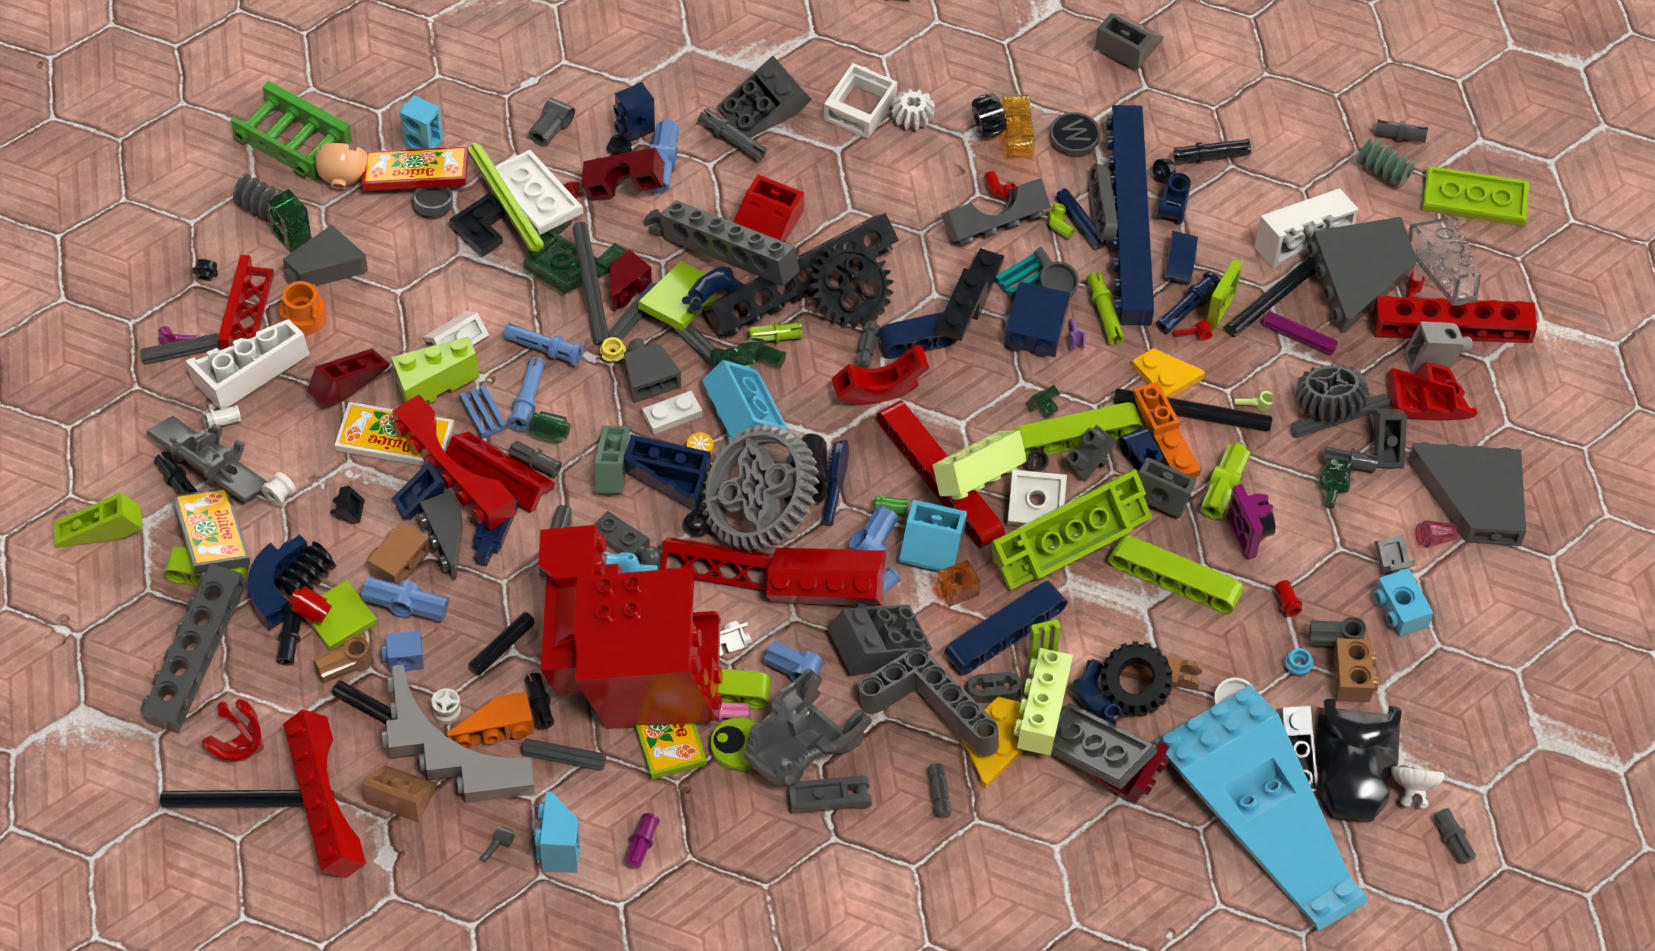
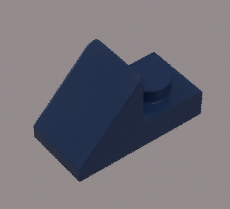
M428 461L392 499L404 518L412 519L421 510L420 502L444 493L445 482L433 463Z

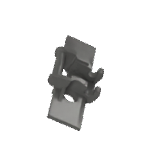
M171 416L147 430L146 434L177 456L176 460L179 462L184 459L203 472V475L209 479V483L212 485L216 483L242 502H246L262 492L261 487L268 482L239 462L244 450V443L236 440L233 449L220 444L222 428L216 424L212 426L211 433L206 430H201L197 433L176 417ZM226 471L232 472L235 475L229 476Z

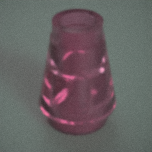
M1424 520L1422 523L1417 524L1415 536L1419 545L1431 547L1457 540L1459 530L1456 524Z

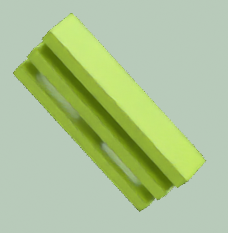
M1058 619L1031 626L1028 648L1030 664L1032 658H1038L1040 630H1043L1041 634V648L1058 652L1061 631Z

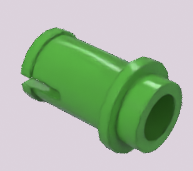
M885 494L875 497L874 511L877 506H884L897 515L907 516L909 499L884 497Z

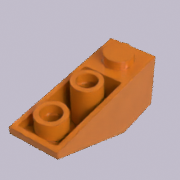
M527 691L496 697L448 731L447 737L465 748H470L479 744H495L500 740L511 738L522 739L534 734Z

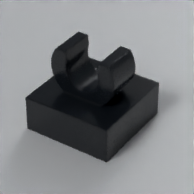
M349 485L340 487L339 495L333 498L336 509L330 510V514L336 519H346L351 525L360 523L365 499Z

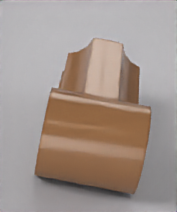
M361 636L350 637L346 640L344 646L314 658L315 665L323 682L351 670L364 671L370 667L373 660L368 641ZM356 652H363L362 654L357 656L353 655Z

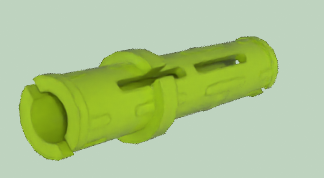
M1097 271L1098 278L1096 273L1092 272L1086 277L1092 292V303L1097 306L1108 343L1114 345L1113 339H1115L1116 345L1120 344L1125 340V336L1122 333L1111 301L1112 293L1106 287L1102 272Z

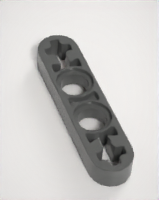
M1094 163L1089 172L1088 184L1096 234L1098 239L1111 242L1116 236L1118 221L1109 168L1106 165Z

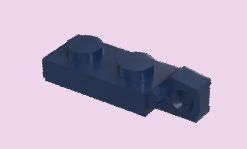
M515 499L517 511L519 507V500ZM515 515L492 530H489L483 523L479 524L474 536V548L477 549L475 554L477 557L476 564L487 566L492 557V552L498 554Z

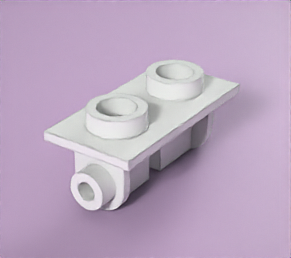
M734 621L722 626L723 631L720 633V656L724 655L721 647L722 644H725L728 653L747 648V644L752 643L750 634H744L743 632L748 626L747 623L739 625L738 621Z

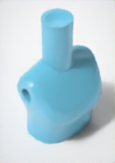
M629 552L607 554L606 565L619 564L623 573L658 570L657 565L640 564L637 556Z

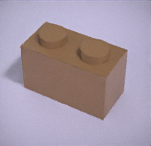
M401 521L395 529H391L388 532L381 546L373 549L368 557L370 575L374 578L396 584L406 580L430 553L428 537Z

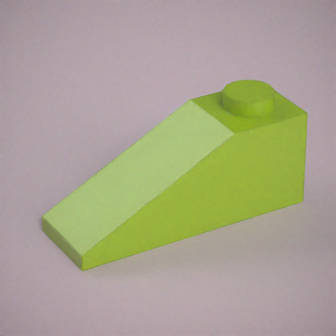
M120 492L53 522L54 545L56 547H66L118 540L142 530L141 506Z

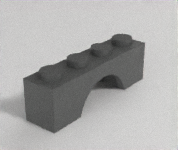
M1039 178L1011 188L1009 201L1004 210L998 215L984 214L972 203L943 212L941 216L950 242L959 241L960 245L974 241L975 234L982 232L985 237L998 232L997 227L1006 224V227L1010 228L1021 224L1020 218L1029 216V219L1032 220L1044 215L1043 210L1051 208L1042 179Z

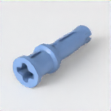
M512 323L507 324L503 332V339L546 352L551 359L559 358L570 362L572 366H577L583 355V344H573L564 341L561 336L551 338L513 325Z
M536 357L529 359L519 396L513 399L512 415L508 417L506 422L507 426L513 431L527 432L530 429V416L536 409L534 399L543 369L545 368V362L541 358H538L536 365H534Z

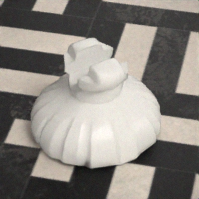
M1398 766L1391 768L1393 779L1405 788V796L1400 799V803L1403 806H1410L1412 796L1416 794L1417 807L1427 808L1426 792L1438 787L1445 777L1443 772Z

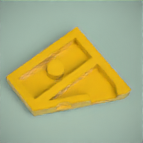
M1154 348L1132 360L1131 365L1147 384L1159 382L1165 396L1170 398L1200 382L1205 377V372L1202 369Z

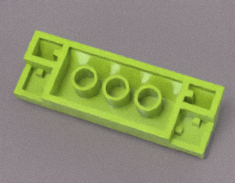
M1133 469L993 540V563L997 564L1007 589L1013 590L1034 578L1040 579L1132 532V528L1151 519L1152 515L1144 498L1146 492L1137 470Z

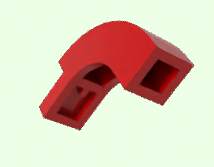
M915 344L897 360L880 368L866 369L849 363L832 377V382L838 400L857 405L876 404L894 400L919 386L917 378L929 369L923 347Z

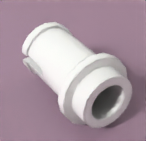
M237 405L216 411L210 409L208 413H205L208 429H211L214 424L224 426L241 422Z

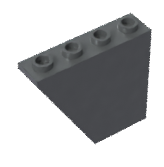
M1401 217L1316 230L1307 244L1308 254L1310 257H1314V262H1316V276L1322 281L1324 297L1330 303L1332 319L1334 323H1337L1340 333L1346 332L1375 306L1377 296H1386L1407 278L1418 261Z
M1427 442L1412 444L1409 455L1410 465L1466 543L1522 545L1526 534L1521 450L1508 447L1487 448L1483 446H1458L1455 444L1440 445Z

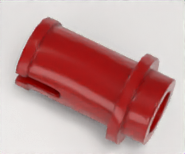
M1289 580L1278 582L1274 586V591L1277 593L1282 604L1281 611L1288 617L1298 615L1302 611L1303 604L1300 599H1297L1291 582Z

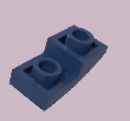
M1172 231L1164 279L1190 284L1197 250V236Z

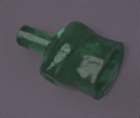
M1331 458L1326 461L1325 469L1319 480V487L1327 491L1324 501L1326 508H1334L1337 495L1339 493H1347L1350 490L1351 473L1354 468L1352 463L1346 460Z

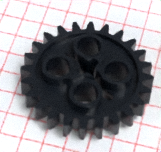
M846 242L842 250L839 244H836L833 247V252L828 248L824 252L825 257L820 255L816 259L819 264H814L811 268L816 273L808 277L810 281L815 282L808 288L810 291H816L811 301L819 300L820 304L816 307V310L824 308L826 311L823 318L832 315V324H835L840 319L842 327L847 326L849 321L853 328L858 326L859 321L865 326L866 322L869 323V319L875 321L878 318L877 314L882 315L885 312L883 306H888L891 302L886 298L893 294V291L887 288L893 283V280L886 279L891 270L882 269V266L886 263L885 260L881 262L876 261L879 253H875L872 256L869 255L870 247L860 251L859 243L851 249L849 242ZM849 262L857 265L858 273L850 270ZM828 276H832L837 280L838 287H834L829 283ZM852 282L854 287L849 288L847 284ZM864 284H869L873 288L874 293H867L864 289ZM843 298L850 299L853 303V308L846 307Z

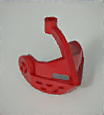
M238 699L235 704L236 708L250 720L248 726L229 710L226 702H220L217 705L219 716L227 717L242 733L228 742H222L213 736L205 737L202 740L206 750L220 759L238 761L264 749L257 713L243 699Z

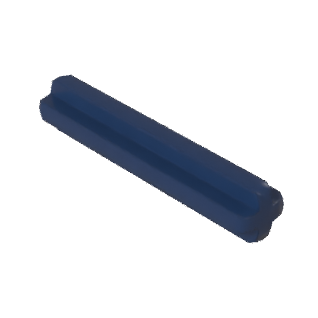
M1066 188L1056 193V200L1065 206L1066 213L1088 242L1096 250L1103 248L1106 245V241L1097 238L1095 224L1070 191Z

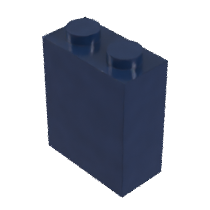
M1019 281L1005 330L1004 346L1014 350L1037 353L1040 356L1056 357L1071 293Z

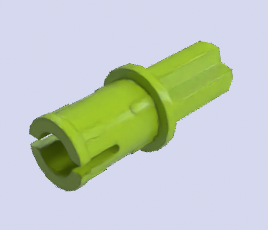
M774 322L773 325L751 327L749 328V339L752 343L766 341L779 343V340L802 339V330H800L802 325L801 322L780 325Z

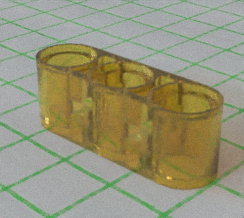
M1003 95L1002 105L1007 120V128L1005 130L1008 158L1034 157V134L1029 95Z

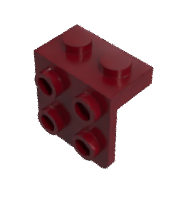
M1159 741L1156 746L1157 753L1122 789L1090 773L1088 775L1136 804L1143 793L1147 796L1149 795L1156 783V780L1152 779L1156 771L1161 773L1169 759L1165 757L1169 746Z

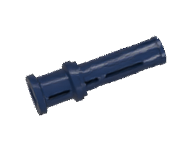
M1210 271L1204 273L1202 280L1196 285H1191L1188 288L1187 295L1156 322L1157 328L1162 333L1169 334L1197 306H1204L1221 281L1219 277Z

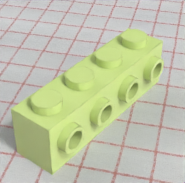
M1020 430L998 431L933 464L940 496H952V499L964 498L968 496L969 491L984 488V483L1001 479V474L1017 470V466L1027 461Z
M1040 648L1038 658H1032L1029 674L1033 675V679L1027 678L1024 695H1028V699L1022 698L1019 715L1024 717L1023 720L1017 719L1014 736L1019 737L1018 749L1051 756L1073 655Z

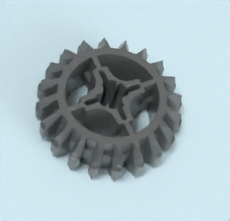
M1321 364L1320 368L1312 367L1311 371H1305L1303 376L1299 377L1296 388L1299 408L1303 409L1304 414H1310L1311 418L1320 417L1321 421L1331 419L1333 422L1334 419L1343 421L1345 417L1353 418L1354 413L1359 414L1362 408L1366 407L1367 397L1369 396L1366 377L1361 376V371H1354L1353 367L1345 368L1343 364L1340 366H1334L1333 364L1331 366H1324Z

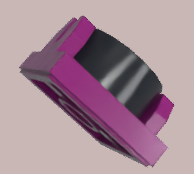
M1239 484L1232 488L1226 518L1245 558L1249 560L1257 557L1260 542L1264 538L1275 534L1276 525L1273 505L1269 504L1268 495L1256 493L1248 496L1243 485Z

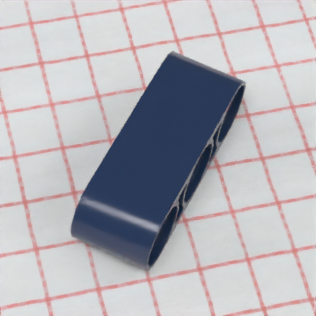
M944 312L889 323L878 331L885 355L888 358H899L915 344L922 346L924 352L951 346L958 340L937 334V326Z

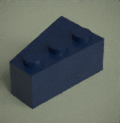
M631 434L624 456L626 472L692 511L699 510L703 498L700 493L705 490L703 482L707 481L708 478L705 472H710L711 469L708 463L711 462V453Z

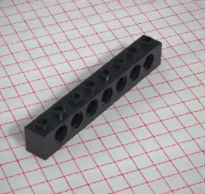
M877 214L797 256L799 269L806 273V280L802 282L798 272L784 285L783 294L778 291L777 283L758 277L703 306L715 334L731 336L741 330L740 325L746 322L751 325L763 319L761 314L768 310L770 313H774L785 307L783 302L792 299L794 302L806 296L805 291L815 283L810 281L808 277L811 274H816L811 269L814 264H819L816 259L820 255L825 257L824 252L828 248L833 252V247L836 244H839L843 250V245L846 242H849L851 249L859 243L860 251H864L867 248L864 243V237L867 235L871 241L870 256L875 253H879L878 255L880 256L893 249L891 245L898 242L899 239L887 214ZM848 263L849 267L855 265L854 263ZM757 292L760 293L763 298V302L760 306L755 301V296ZM735 304L741 309L739 317H736L733 313Z

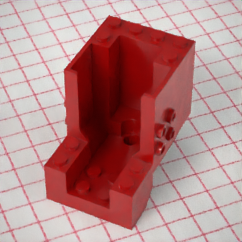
M596 525L541 529L538 566L547 574L540 670L557 695L584 693L607 729L636 727V725L652 726L717 721L718 710L722 708V698L720 692H718L719 684L723 682L722 668L719 667L721 617L717 611L693 612L695 569L693 567L623 573L619 564L604 565L602 552L606 551V539L604 535H601Z

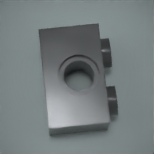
M1147 457L1138 473L1146 495H1144L1146 503L1163 510L1167 514L1180 518L1189 502L1197 479Z

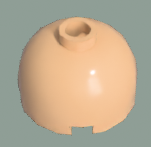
M348 144L321 145V150L318 147L316 149L315 167L319 176L325 182L330 183L331 187L345 189L346 186L355 184L362 178L367 166L368 155L366 151L357 147L356 151L349 150Z

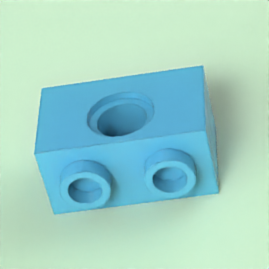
M1409 568L1378 579L1374 591L1375 600L1379 606L1383 607L1389 626L1395 629L1399 637L1429 627L1433 611Z

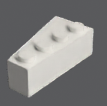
M1339 188L1261 215L1254 248L1272 268H1275L1307 251V244L1314 231L1355 224L1359 209Z
M287 319L256 332V336L253 338H240L233 341V346L220 351L216 348L208 351V356L198 360L193 357L185 362L192 382L221 410L233 405L310 354L304 333Z

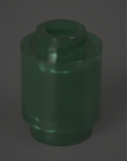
M544 411L540 413L534 412L529 424V433L534 434L536 438L561 443L563 438H568L571 424L567 423V417Z

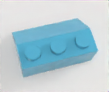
M722 360L702 379L707 389L706 393L713 401L717 409L716 413L723 421L729 438L737 439V432L745 433L746 427L754 429L755 425H761L762 427L765 424L775 425L788 429L757 369Z

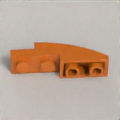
M1159 382L1133 389L1143 425L1149 430L1153 440L1162 450L1163 458L1161 463L1194 478L1200 476L1201 469L1179 430L1180 422Z

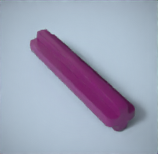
M1268 311L1264 317V326L1330 355L1337 348V340L1274 312Z

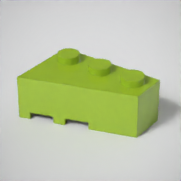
M469 337L391 357L395 381L404 403L418 394L425 401L428 400L429 403L437 400V395L448 389L452 392L480 377L476 353Z

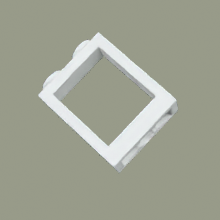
M852 63L824 103V120L869 139L897 96V81ZM854 86L882 97L871 115L843 103Z

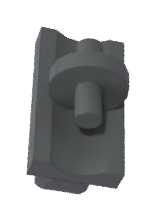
M1098 425L1093 429L1088 428L1082 435L1083 442L1079 448L1071 449L1066 455L1067 464L1086 480L1100 463L1106 465L1109 462L1105 456L1117 442Z

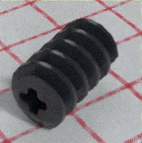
M313 541L312 546L306 547L304 553L297 556V561L291 562L289 568L284 569L282 576L276 577L274 582L282 594L290 599L296 588L302 590L306 586L314 590L310 582L312 581L319 585L321 579L318 574L327 577L329 572L325 567L327 566L334 570L336 564L330 553L321 544Z

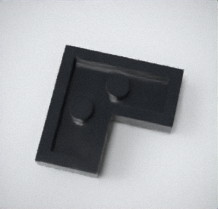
M489 192L450 218L449 221L450 226L483 257L503 243L502 236L491 224L507 213L498 199Z

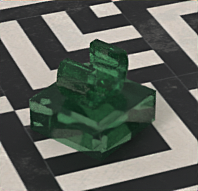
M1052 385L1033 395L1025 404L1030 413L1039 409L1043 418L1047 419L1058 411L1054 400L1060 393L1056 386Z

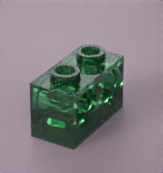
M290 189L273 196L272 199L267 201L272 233L290 253L312 239L307 208Z

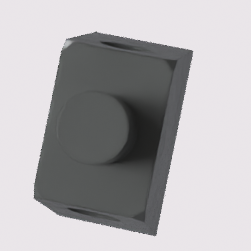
M641 338L634 339L629 343L630 352L624 354V368L633 403L681 388V371L661 344L654 343L646 346Z

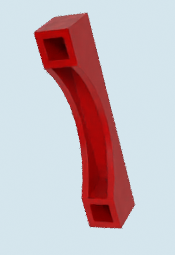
M419 394L392 410L394 419L392 426L397 435L400 437L404 436L407 439L411 450L415 454L419 453L423 457L425 464L428 461L433 463L445 482L444 486L447 489L451 488L455 492L461 505H467L471 509L473 517L479 524L483 523L489 530H492L517 514L515 497L499 480L473 474L460 467L446 454L436 436L435 411Z
M302 709L283 723L317 858L321 872L347 878L364 866L366 860L360 838L341 813L330 786L327 758L330 746L334 740L328 717Z

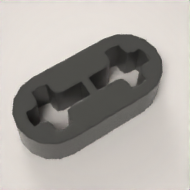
M1012 672L978 674L970 678L967 693L977 703H991L997 697L1014 700L1020 694L1021 680L1017 674ZM1004 683H1010L1012 690H1007ZM982 685L984 692H979L976 686Z

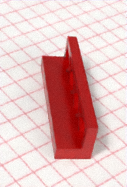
M240 254L218 336L220 350L233 346V341L240 338H253L256 336V332L260 331L274 270L253 267L251 255ZM252 275L266 277L265 281L256 287L251 282ZM256 295L260 302L249 307L245 303L246 300ZM251 316L254 324L244 329L240 321Z
M469 431L452 436L446 454L455 463L467 471L485 478L499 480L515 499L519 500V505L530 512L536 510L542 493L553 490L556 484Z
M667 537L664 540L660 570L673 569L667 567L669 553L679 554L686 564L680 568L688 566L695 569L692 563L698 558H706L713 568L705 574L698 573L695 569V579L767 591L768 568L773 557L771 553L739 550L734 547ZM687 556H693L694 558L689 560ZM713 560H718L722 562L716 565V563ZM726 562L734 563L740 573L733 578L725 577L719 567ZM740 564L748 565V567L746 569H743V567ZM753 567L766 568L764 583L753 582L746 572ZM716 571L719 576L710 575V574H711L712 572ZM743 575L746 580H741L738 578Z

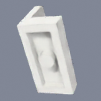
M465 311L426 334L423 338L425 342H432L435 346L469 337L472 345L489 336L478 312Z

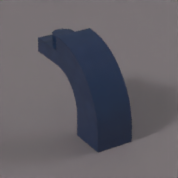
M301 535L287 540L278 550L272 543H269L256 556L250 568L248 588L253 610L259 621L268 631L282 623L286 612L290 610L288 600L276 588L277 586L274 581L276 577L282 576V571L289 568L291 562L297 561V556L304 553L305 548L308 547L307 541Z

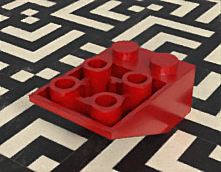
M758 174L747 190L733 222L785 242L804 212V192Z

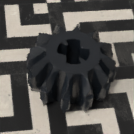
M994 93L981 95L972 101L973 118L979 133L983 137H994L1006 130L1007 120L1003 105H1001L1000 99Z

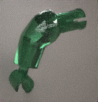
M750 338L734 348L727 350L720 348L712 349L709 362H716L715 366H717L722 360L751 367L757 361L763 360L781 368L786 359V352L767 346L764 339Z

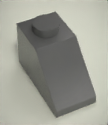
M1375 408L1374 445L1375 455H1378L1377 467L1404 468L1407 414L1402 409Z

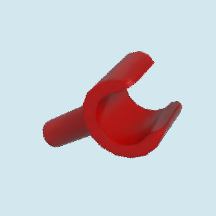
M1415 272L1410 274L1406 298L1414 297L1416 293L1421 292L1425 276L1422 277V280L1417 281L1413 279Z
M1206 320L1197 322L1195 327L1174 330L1175 337L1198 333L1201 340H1208L1213 336L1212 328Z

